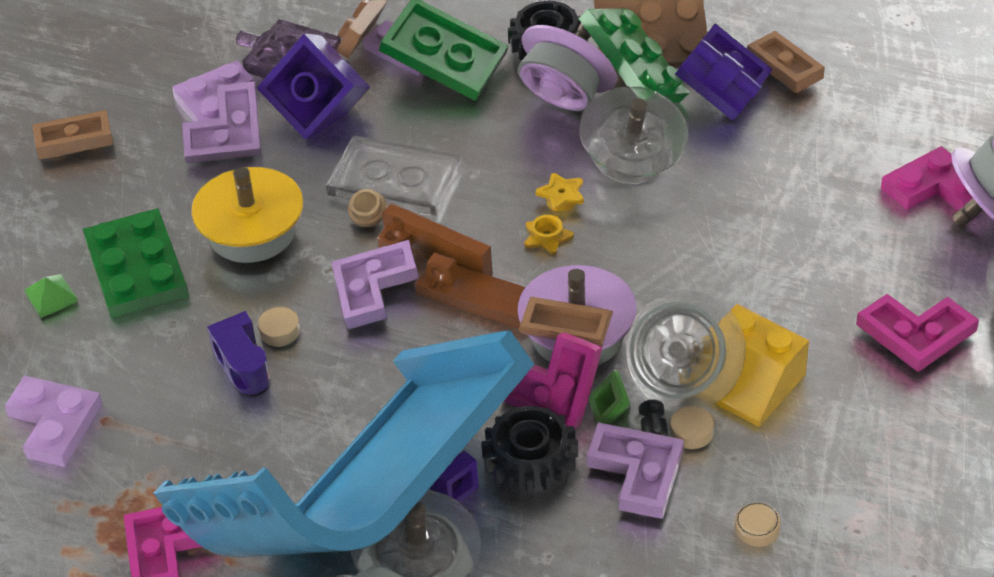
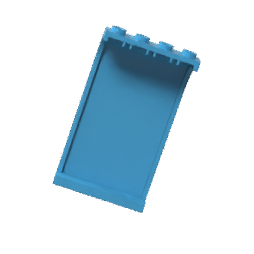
M510 330L402 350L393 360V363L407 381L296 505L267 468H261L255 475L250 476L245 470L241 471L240 474L236 471L226 479H223L220 474H216L214 477L208 475L202 482H198L194 477H191L189 480L184 478L178 485H173L170 480H165L153 494L163 505L162 511L169 521L180 526L197 544L223 556L236 558L350 551L365 548L382 540L400 524L535 364Z

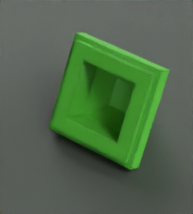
M62 274L44 277L24 290L40 318L78 302L77 297Z
M614 370L589 395V402L597 424L599 422L611 425L630 409V401L619 371Z

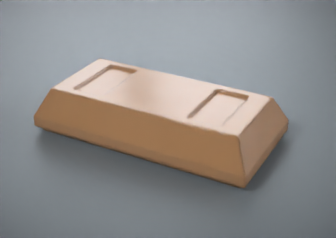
M530 296L519 332L525 335L556 340L557 335L565 332L602 347L613 310Z

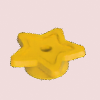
M552 173L549 184L537 188L535 195L545 198L548 207L553 211H568L574 208L576 204L584 203V198L579 192L583 185V179H565L557 173Z
M541 215L532 222L528 221L525 223L526 229L530 233L524 242L527 249L543 248L550 254L555 255L560 243L571 240L574 237V232L563 228V223L558 216Z

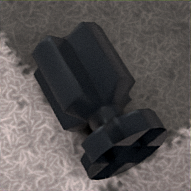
M651 399L640 404L639 415L644 416L640 420L641 431L669 437L666 419L661 418L665 414L664 405L661 401Z

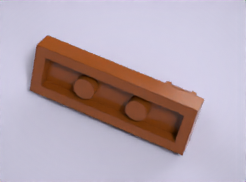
M392 203L382 212L384 229L377 238L379 248L409 240L412 253L427 260L430 259L433 253H438L448 258H454L459 266L490 276L493 275L491 246Z
M433 253L427 262L425 271L415 283L416 295L519 329L518 303L526 287L459 266L454 258Z

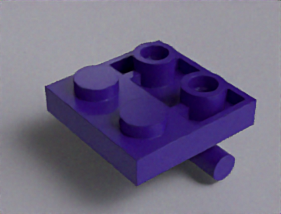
M715 23L676 71L675 75L733 121L749 100L760 90L761 84L773 69Z

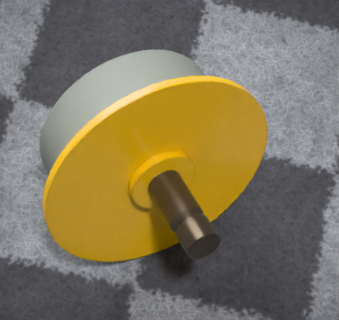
M239 167L220 174L207 182L196 194L192 203L191 213L197 230L209 239L212 248L220 256L235 262H258L279 254L291 243L295 234V224L303 210V196L297 183L282 172L263 167Z

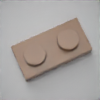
M362 0L352 16L355 20L348 17L338 33V36L343 38L337 49L340 55L347 59L350 58L363 41V38L378 21L388 0H370L369 2Z
M773 31L747 45L749 51L773 69L770 74L795 93L824 78L825 67L777 31Z
M107 110L32 124L39 160L114 145Z

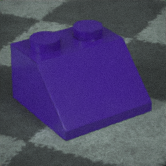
M303 34L257 86V89L305 140H310L346 115L370 89V86L322 36Z

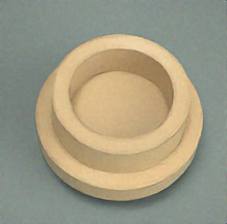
M362 189L351 197L348 205V214L356 225L371 227L383 220L382 212L387 208V203L380 193L372 189Z

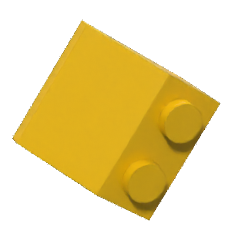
M736 304L718 323L726 343L724 366L718 377L698 395L760 427L806 375L809 340ZM715 328L712 329L688 380L687 389L698 387L707 382L717 368L720 357V343Z

